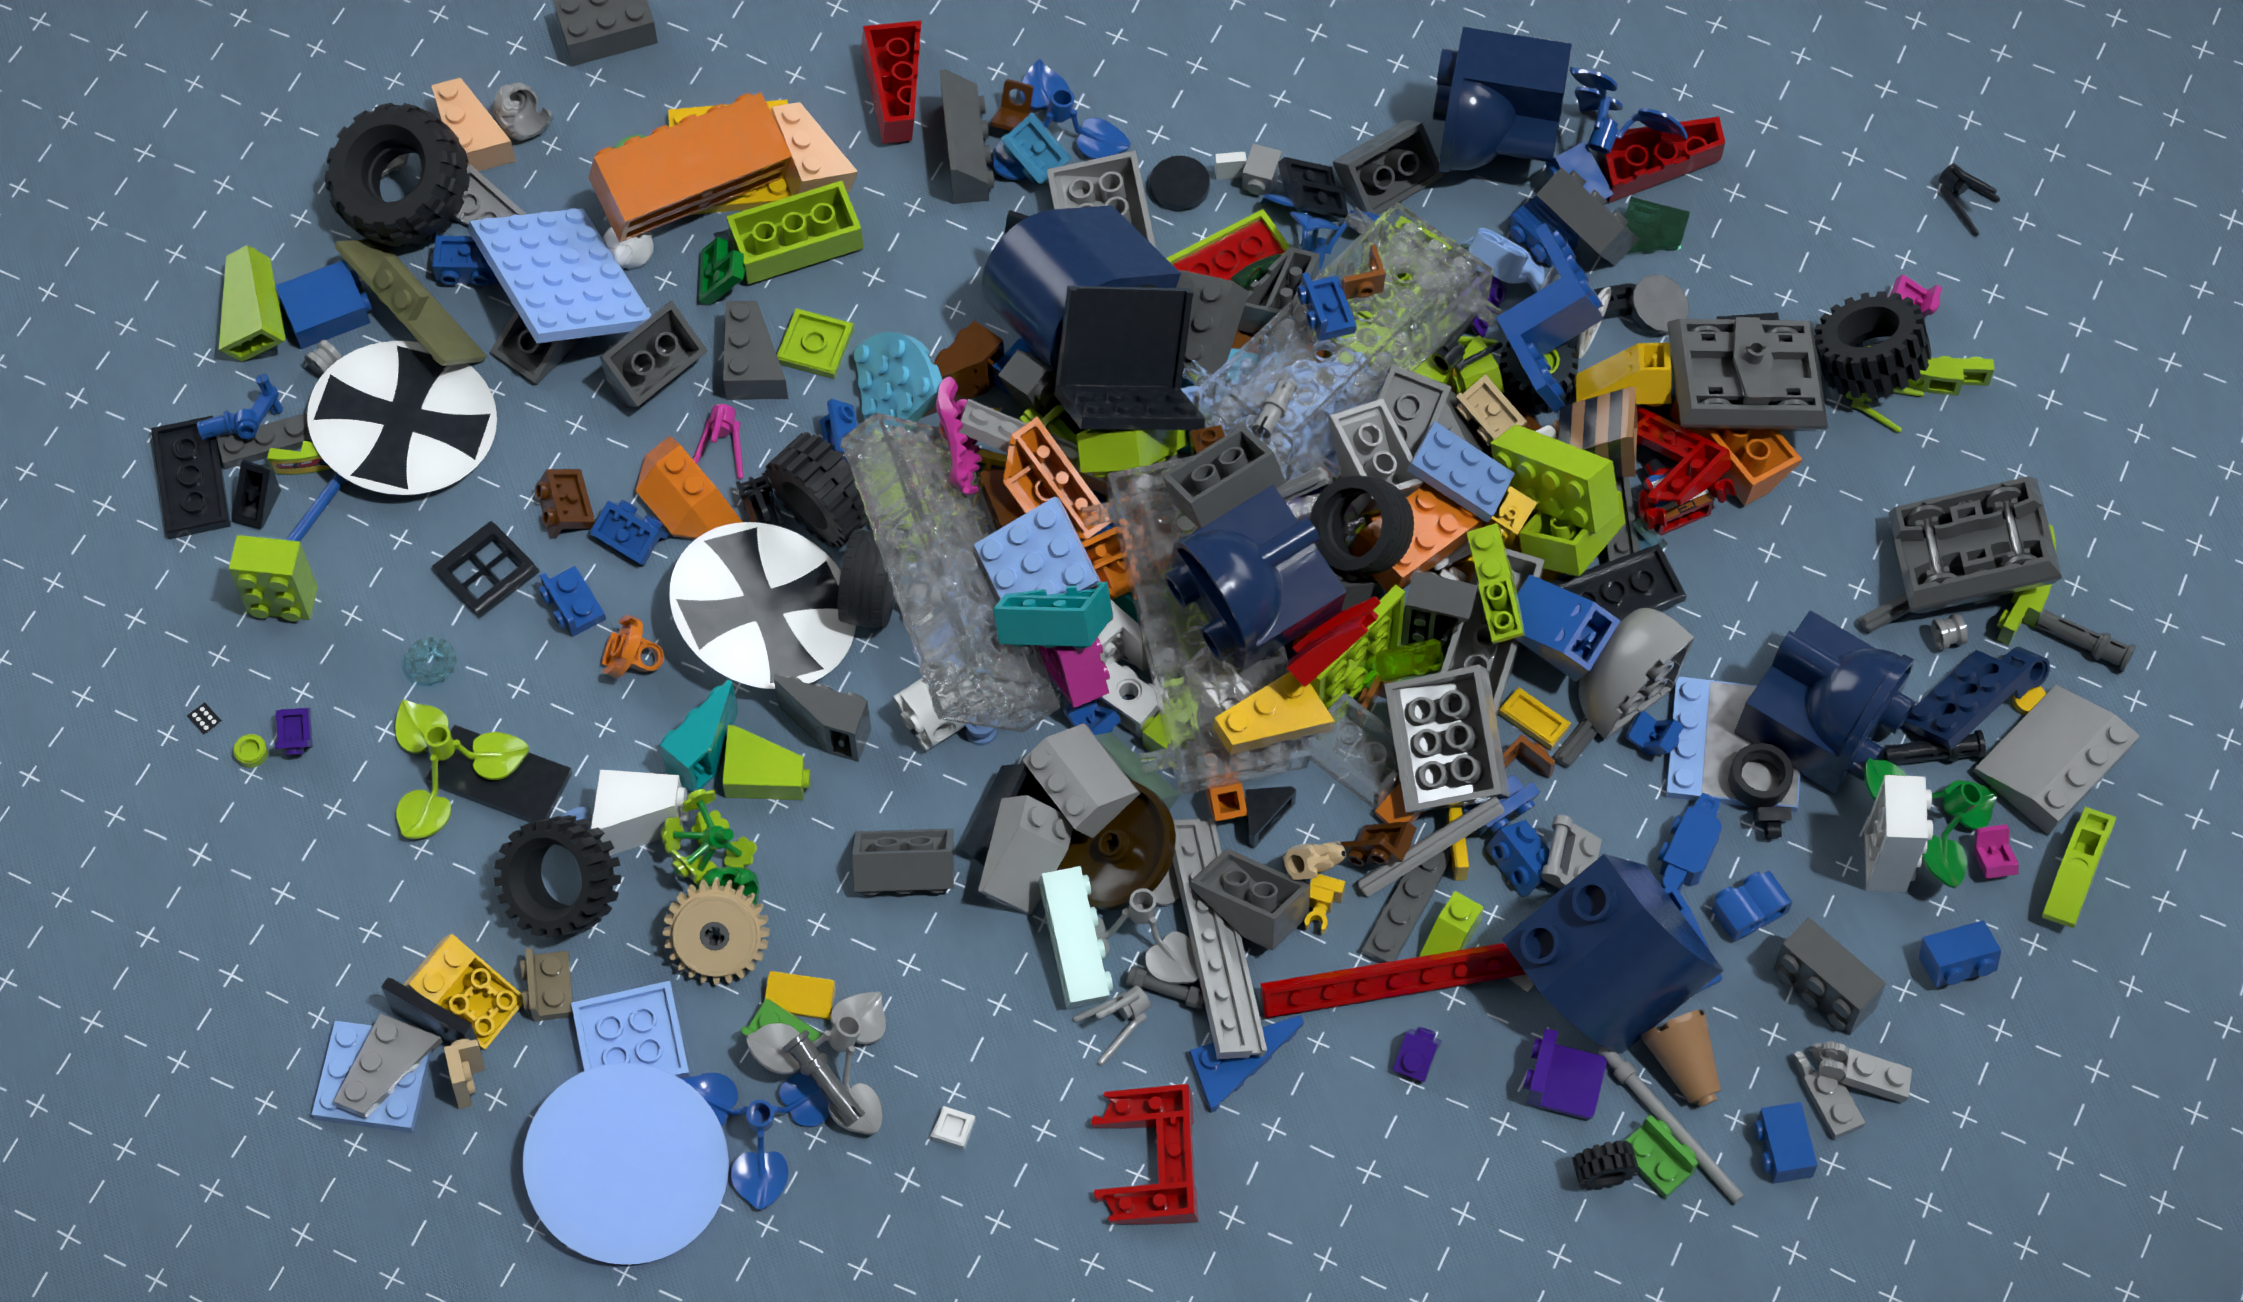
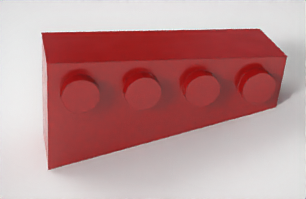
M922 20L863 26L861 50L882 144L912 141Z

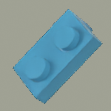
M1034 113L1028 115L1010 133L1005 134L1001 138L1005 144L1003 146L1005 152L1013 160L1018 159L1025 167L1023 169L1024 174L1033 183L1036 181L1040 185L1046 183L1049 180L1047 169L1064 166L1072 160V157Z

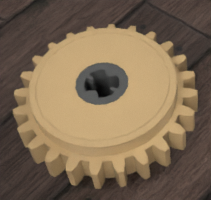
M718 878L714 879L712 886H708L704 879L701 880L698 890L694 885H689L687 889L688 896L682 892L678 894L677 900L680 904L671 903L669 910L673 914H666L664 922L671 926L664 927L663 935L671 936V938L666 940L664 946L665 948L674 949L669 957L671 960L677 958L681 960L678 966L679 970L684 969L686 966L690 969L688 977L692 978L696 973L701 974V983H705L708 977H713L715 985H718L721 977H725L729 984L732 983L733 974L735 973L739 978H744L746 974L745 967L750 971L755 969L756 963L753 959L758 961L763 959L764 953L759 949H767L769 941L762 937L769 936L770 928L762 927V925L766 924L769 918L768 915H759L764 905L762 903L756 905L752 903L755 897L754 893L749 894L747 897L743 894L745 886L741 885L737 890L732 889V880H728L725 887L720 886ZM713 927L720 928V936L713 935Z

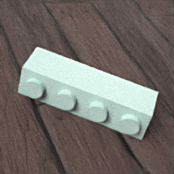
M1081 866L1042 873L1038 883L1066 1008L1071 1009L1106 1002L1110 995L1109 991H1113V982L1110 972H1104L1102 959L1106 958L1103 940L1097 939L1095 927L1098 926V916L1095 907H1090L1087 895L1091 894L1088 875H1082Z

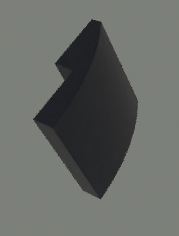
M1284 157L1278 161L1279 172L1285 190L1298 209L1341 218L1348 216L1344 188L1335 187L1332 167Z

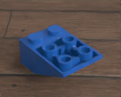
M1533 575L1527 577L1517 593L1525 635L1515 639L1574 681H1578L1591 670L1621 622L1595 602Z

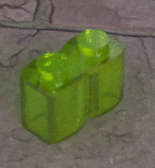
M1429 639L1381 650L1376 655L1375 662L1376 671L1380 675V679L1389 682L1420 676L1427 672L1442 669L1444 657L1440 641Z

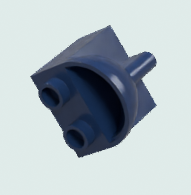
M1463 27L1458 51L1442 48L1436 83L1438 88L1433 120L1445 121L1439 172L1450 173L1451 171L1473 170L1490 163L1499 155L1552 163L1572 44Z
M1274 485L1269 486L1193 534L1184 536L1176 541L1173 545L1170 564L1173 569L1164 574L1165 582L1176 601L1183 608L1196 602L1209 621L1208 624L1200 628V632L1214 657L1222 662L1232 656L1242 671L1341 611L1347 593L1317 549L1320 537L1312 522L1306 517L1298 521Z
M1810 610L1796 631H1789L1781 642L1771 667L1746 701L1734 733L1752 744L1766 743L1776 746L1788 756L1793 768L1836 794L1849 773L1864 781L1866 760L1868 758L1879 759L1884 748L1871 741L1879 728L1883 727L1896 734L1912 710L1915 701L1902 694V691L1913 669L1915 660L1906 654L1900 656L1888 650L1874 648Z

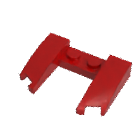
M1637 405V449L1644 445L1679 462L1647 495L1648 502L1658 503L1659 500L1677 502V505H1682L1705 491L1732 467L1729 449L1690 430H1685L1681 426Z
M1375 596L1347 607L1294 640L1292 646L1298 654L1288 661L1287 669L1306 687L1368 632L1367 627L1379 617L1374 609L1381 604V601Z
M1189 1084L1104 1092L1103 1097L1110 1101V1104L1103 1118L1093 1115L1091 1120L1092 1127L1156 1128L1159 1184L1094 1190V1196L1097 1201L1106 1200L1114 1214L1107 1217L1111 1224L1141 1225L1198 1222L1192 1125H1194L1193 1096Z

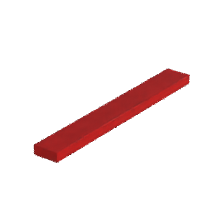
M1498 943L1260 983L1263 1012L1265 1018L1525 975L1526 973L1505 943Z

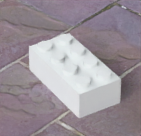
M1884 776L1864 830L1866 891L1906 893L1910 881H1915L1916 868L1921 867L1922 854L1927 852V840H1932L1933 822L1932 820H1927V809L1930 810L1932 792L1931 789H1926L1925 777Z

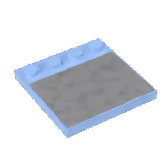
M1678 677L1674 688L1672 719H1675L1684 727L1678 736L1679 742L1677 746L1669 753L1666 797L1697 801L1702 793H1706L1721 800L1720 804L1749 807L1740 802L1731 792L1728 777L1732 761L1739 750L1752 744L1734 732L1744 705L1757 687L1756 685ZM1751 761L1742 768V778L1749 786L1756 790H1773L1779 784L1780 775L1778 771L1767 762ZM1793 768V780L1787 795L1780 803L1773 807H1791V812H1797L1800 771Z

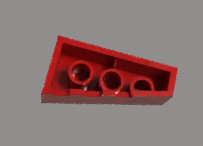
M1720 117L1679 122L1687 133L1686 141L1682 136L1653 130L1649 127L1627 129L1622 140H1615L1610 154L1597 152L1601 172L1613 192V195L1608 197V202L1611 203L1720 161L1726 143Z

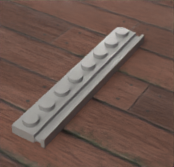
M968 399L960 419L963 427L959 433L1008 453L1011 435L1027 423ZM1050 433L1089 488L1146 512L1166 504L1169 507L1175 506L1165 482L1142 472L1139 475L1123 476L1122 471H1112V475L1105 477H1093V472L1081 473L1078 445Z
M1209 818L1208 821H1200V819L1173 820L1176 832L1173 863L1217 1059L1246 1058L1257 1054L1259 1057L1265 1055L1267 1047L1241 934L1190 887V882L1222 853L1215 821L1213 818Z

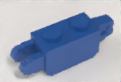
M1702 793L1693 808L1688 806L1684 816L1677 815L1670 833L1675 834L1671 844L1668 842L1663 844L1657 859L1662 861L1659 874L1664 875L1661 881L1663 889L1675 884L1680 892L1683 884L1689 887L1699 884L1719 841V835L1722 830L1721 822L1716 818L1721 802L1718 798Z

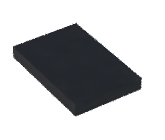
M387 978L382 984V991L392 1012L426 1032L441 1037L442 1041L450 1046L453 1042L460 1039L478 1040L471 1023L392 978Z

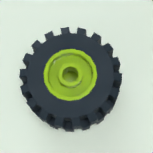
M1508 340L1506 347L1502 349L1499 364L1504 394L1510 397L1517 405L1522 406L1521 408L1525 412H1528V409L1534 410V414H1541L1543 409H1546L1547 413L1552 412L1553 410L1536 392ZM1569 340L1544 355L1551 367V375L1557 379L1565 393L1560 396L1564 404L1565 399L1569 400L1572 396L1578 370L1577 352L1574 347L1570 348L1571 342Z

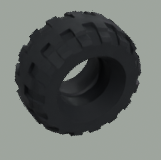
M406 103L403 105L381 104L375 107L374 111L369 112L365 110L353 117L355 122L348 128L343 126L336 137L339 140L335 148L330 147L326 161L329 164V170L325 172L326 189L330 191L332 199L329 201L335 212L340 215L348 226L363 237L378 244L382 243L391 247H404V245L409 243L418 245L429 241L433 233L437 231L439 233L443 232L451 224L449 220L454 213L457 212L459 214L465 202L462 199L464 191H468L470 175L467 173L468 157L457 135L448 125L432 113ZM417 153L422 166L417 186L403 199L385 202L380 192V181L385 168L398 156Z

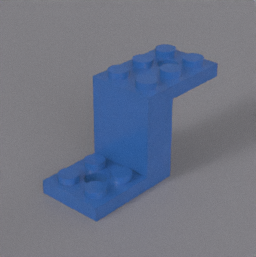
M1544 223L1537 227L1535 231L1561 278L1496 318L1536 392L1553 412L1557 413L1560 411V407L1565 406L1560 397L1565 393L1557 379L1551 375V367L1544 355L1602 321L1604 318L1599 311L1603 304L1596 292L1588 284L1590 281L1582 267L1577 264L1576 256L1570 245L1565 242L1558 230L1552 232L1548 225Z

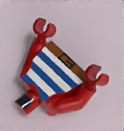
M1660 458L1653 459L1644 467L1649 477L1644 480L1642 490L1638 494L1637 516L1647 523L1648 530L1654 529L1659 537L1710 516L1715 501L1714 498H1717L1719 503H1724L1727 500L1726 495H1736L1733 481L1731 479H1721L1682 505H1677V502L1661 500L1658 503H1650L1647 501V495L1674 468L1667 469Z

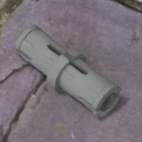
M1280 377L1270 397L1265 398L1263 401V410L1252 426V431L1260 437L1263 430H1265L1263 438H1270L1279 419L1285 417L1288 411L1287 405L1298 388L1296 382L1289 378L1285 386L1284 383L1287 377Z

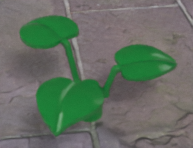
M1868 758L1864 767V779L1867 790L1875 801L1885 775H1907L1900 767L1889 761ZM1957 780L1950 783L1944 790L1932 793V799L1944 798L1943 808L1954 818L1942 832L1941 838L1933 835L1932 840H1927V852L1922 854V860L1928 871L1946 886L1958 887L1962 883L1967 869V859L1963 847L1957 841L1948 840L1950 832L1958 822L1971 830L1986 827L1992 817L1993 807L1999 794L1997 791L1970 781Z

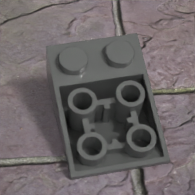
M775 674L773 679L779 708L828 754L859 762L872 729L868 700H865L856 693L848 692L844 694L833 691L832 688L824 684H808L792 675L783 677Z

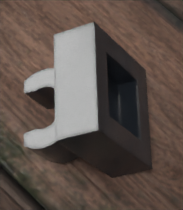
M1758 807L1753 810L1754 823H1765V839L1782 837L1781 822L1792 820L1791 807Z

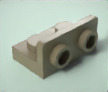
M526 948V960L520 961L522 979L528 980V990L523 991L525 1011L530 1010L534 1022L574 1017L571 1005L573 993L568 950L534 954L533 948Z

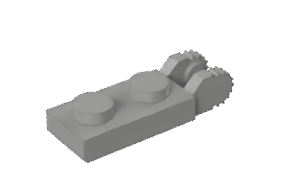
M1829 1041L1822 1043V1054L1833 1060L1826 1059L1822 1060V1062L1820 1061L1819 1072L1821 1074L1840 1080L1842 1084L1900 1103H1904L1909 1098L1912 1068L1851 1048L1848 1049L1844 1044Z
M1821 1043L1811 1046L1813 1057L1818 1066L1820 1061L1829 1060V1057L1827 1058L1821 1052ZM1802 1051L1793 1053L1792 1057L1802 1077V1084L1832 1139L1835 1140L1863 1128L1866 1122L1845 1084L1840 1083V1080L1821 1074L1819 1071L1812 1073L1811 1066Z

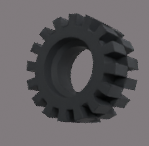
M1621 1140L1614 1143L1609 1141L1604 1142V1145L1601 1146L1596 1144L1593 1145L1592 1149L1586 1148L1583 1150V1153H1577L1576 1157L1572 1159L1581 1189L1590 1191L1594 1188L1596 1190H1602L1603 1187L1611 1188L1614 1184L1621 1185L1624 1183V1180L1630 1181L1633 1179L1632 1176H1637L1639 1172L1633 1146L1628 1141L1622 1143Z

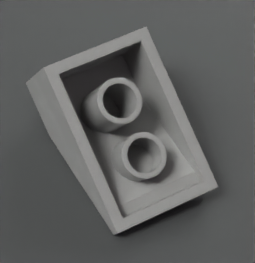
M1383 398L1332 414L1328 417L1341 477L1363 475L1379 478L1396 486L1406 497L1425 483L1407 471L1413 456ZM1368 493L1361 494L1351 502L1357 515L1380 508L1373 496Z
M1028 795L1002 798L978 891L1027 915L1032 914L1041 898L1038 883L1041 874L1056 871L1068 851L1073 826L1064 814Z

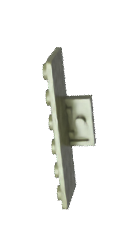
M370 239L337 241L334 247L342 255L343 260L352 266L360 275L361 280L371 287L378 295L379 300L390 308L398 321L409 329L414 338L428 350L437 363L446 366L483 362L487 355L386 244H378Z

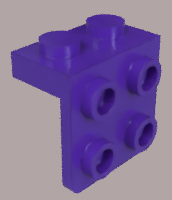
M1545 1028L1543 1039H1535L1531 1058L1537 1059L1535 1070L1528 1069L1523 1089L1530 1090L1527 1104L1586 1120L1592 1119L1595 1114L1606 1069V1058L1601 1055L1556 1044L1558 1031Z

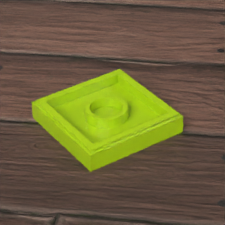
M796 308L777 353L780 365L835 379L854 332V323Z

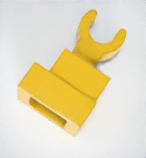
M1318 873L1317 877L1311 879L1309 907L1313 908V911L1305 917L1304 927L1306 930L1309 929L1311 921L1319 920L1322 923L1321 934L1326 932L1328 925L1326 914L1331 912L1333 902H1342L1346 881Z

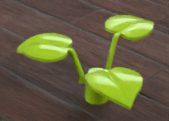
M403 699L396 716V737L399 745L409 753L419 754L428 748L432 762V792L430 794L425 790H414L401 798L396 809V818L402 836L408 839H420L431 836L440 831L450 819L452 812L450 801L444 797H437L439 791V760L449 759L455 749H457L468 759H475L473 767L479 776L489 780H499L509 776L517 769L529 752L528 744L510 734L489 732L478 736L474 740V753L470 752L461 745L459 740H453L449 730L448 718L444 712L433 706L417 704Z

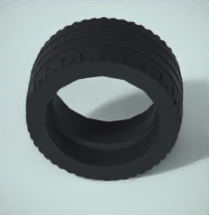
M1346 476L1330 483L1316 498L1317 500L1314 502L1312 513L1310 514V521L1320 537L1317 549L1330 566L1347 573L1361 575L1377 574L1394 567L1407 553L1414 535L1413 510L1406 496L1393 484L1369 476ZM1368 493L1373 496L1380 507L1382 517L1381 532L1374 547L1365 555L1356 557L1350 553L1344 543L1342 533L1343 518L1350 503L1361 494Z
M853 530L850 534L844 554L838 590V618L840 622L868 628L887 627L894 607L901 563V541L899 536L871 530Z

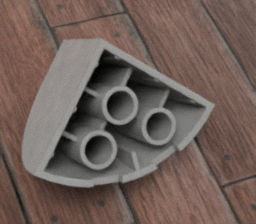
M1640 608L1626 616L1617 626L1591 670L1580 678L1578 693L1583 713L1587 720L1592 723L1594 729L1605 740L1633 720L1639 711H1645L1671 692L1676 685L1694 637L1677 621L1660 611Z

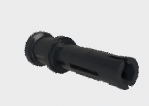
M1975 730L1974 734H1968L1952 750L1933 741L1883 746L1884 760L1895 765L1945 758L1948 761L1957 762L1958 758L1977 756L1978 759H1982L1986 756V745L1982 730Z

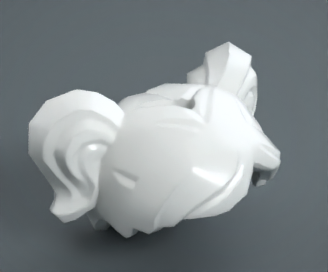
M611 226L603 236L604 242L614 256V261L620 265L622 270L624 268L630 270L639 268L652 257L654 244L650 231L619 243Z

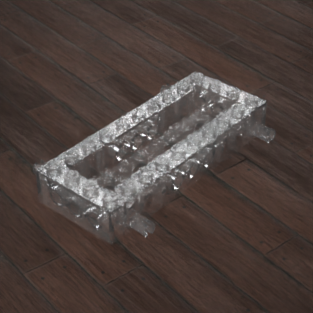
M1397 201L1376 221H1373L1357 207L1354 208V214L1349 212L1345 219V224L1361 235L1314 279L1318 280L1337 275L1342 286L1343 277L1371 272L1368 264L1370 245H1376L1386 273L1384 291L1367 298L1358 297L1347 300L1357 325L1356 333L1319 341L1316 331L1309 328L1306 315L1307 307L1305 304H1300L1297 295L1214 374H1211L1198 364L1196 360H1192L1191 368L1186 366L1182 373L1185 379L1199 387L1193 393L1192 403L1206 418L1205 428L1221 425L1225 436L1244 425L1274 452L1285 481H1289L1317 467H1322L1323 470L1328 472V484L1333 482V477L1338 479L1342 468L1326 458L1335 449L1328 417L1332 414L1376 401L1391 363L1414 372L1464 323L1472 312H1477V317L1490 327H1493L1494 320L1498 321L1496 317L1503 313V310L1487 301L1489 299L1494 269ZM1400 273H1408L1413 278L1411 280L1404 281L1399 279L1397 275ZM1368 311L1373 317L1362 319L1357 316V313ZM1328 350L1332 353V356L1321 358L1316 352ZM1280 377H1287L1284 383L1285 386L1290 378L1296 382L1298 388L1287 405L1288 411L1285 417L1279 419L1270 438H1263L1265 430H1263L1260 437L1252 431V426L1263 410V401L1265 398L1270 397Z
M877 412L841 438L840 448L845 450L843 456L849 462L855 478V485L864 504V512L871 524L874 540L879 547L884 569L888 573L893 588V595L898 602L903 616V624L908 631L913 645V652L919 662V674H923V680L921 681L928 688L933 703V710L940 720L1024 733L1060 708L1058 702L1062 699L1063 692L1056 691L1055 689L1058 688L1057 684L1051 683L1038 645L1014 647L1012 644H999L993 608L1001 599L974 546L975 543L996 531L981 491V475L977 470L972 473L974 479L971 481V486L977 485L979 491L971 495H964L953 488L949 482V474L952 467L951 450L947 441L939 433V427Z
M1192 456L1108 473L1106 488L1108 502L1080 507L1081 516H1089L1084 518L1085 528L1111 521L1115 524L1167 741L1166 749L1139 753L1140 762H1151L1143 765L1142 772L1147 774L1172 768L1179 795L1305 769L1308 767L1311 758L1308 738L1331 733L1335 734L1337 732L1336 724H1334L1331 732L1303 736L1301 739L1273 743L1271 746L1230 755L1212 728L1214 717L1224 712L1222 704L1225 701L1234 700L1239 703L1290 671L1287 669L1288 659L1284 646L1244 671L1241 670L1232 656L1222 662L1218 661L1207 648L1201 635L1200 628L1208 624L1209 621L1197 603L1194 602L1188 607L1183 608L1176 601L1165 582L1164 574L1173 569L1170 564L1174 543L1184 536L1193 534L1199 528L1196 525L1191 530H1182L1178 527L1177 520L1185 515L1174 505L1162 475Z

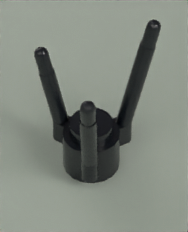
M1952 163L1939 177V183L1943 185L1940 192L1948 198L1972 234L1978 236L1979 231L1953 193L1963 194L1971 186L1995 202H1999L2000 197L1996 195L1997 190L1965 172L1955 163Z
M1474 311L1471 315H1465L1444 344L1432 354L1434 363L1443 372L1449 373L1455 369L1460 373L1466 366L1502 348V343L1498 342L1463 359L1465 350L1457 341L1478 316L1477 312Z

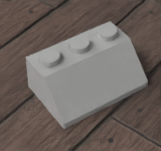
M1084 723L1045 737L1023 759V762L1073 828L1092 838L1140 794L1094 733Z

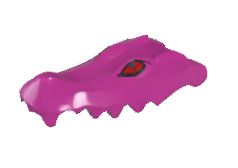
M947 377L942 380L936 398V410L940 417L939 433L947 441L951 450L952 467L949 474L951 486L964 495H971L979 491L977 485L971 486V481L974 479L972 473L980 468L976 465V463L982 460L981 456L976 454L980 451L978 445H975L978 440L959 433L963 427L960 419L967 400L961 399L955 403L953 399L958 385L952 377Z

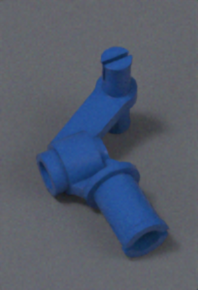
M262 374L263 379L261 375L256 377L255 381L261 391L251 409H241L236 413H230L226 410L223 412V415L197 422L198 431L203 441L226 433L231 435L237 433L243 439L253 438L269 409L271 414H276V410L278 413L283 410V406L278 399L279 392L275 386H272L267 374Z

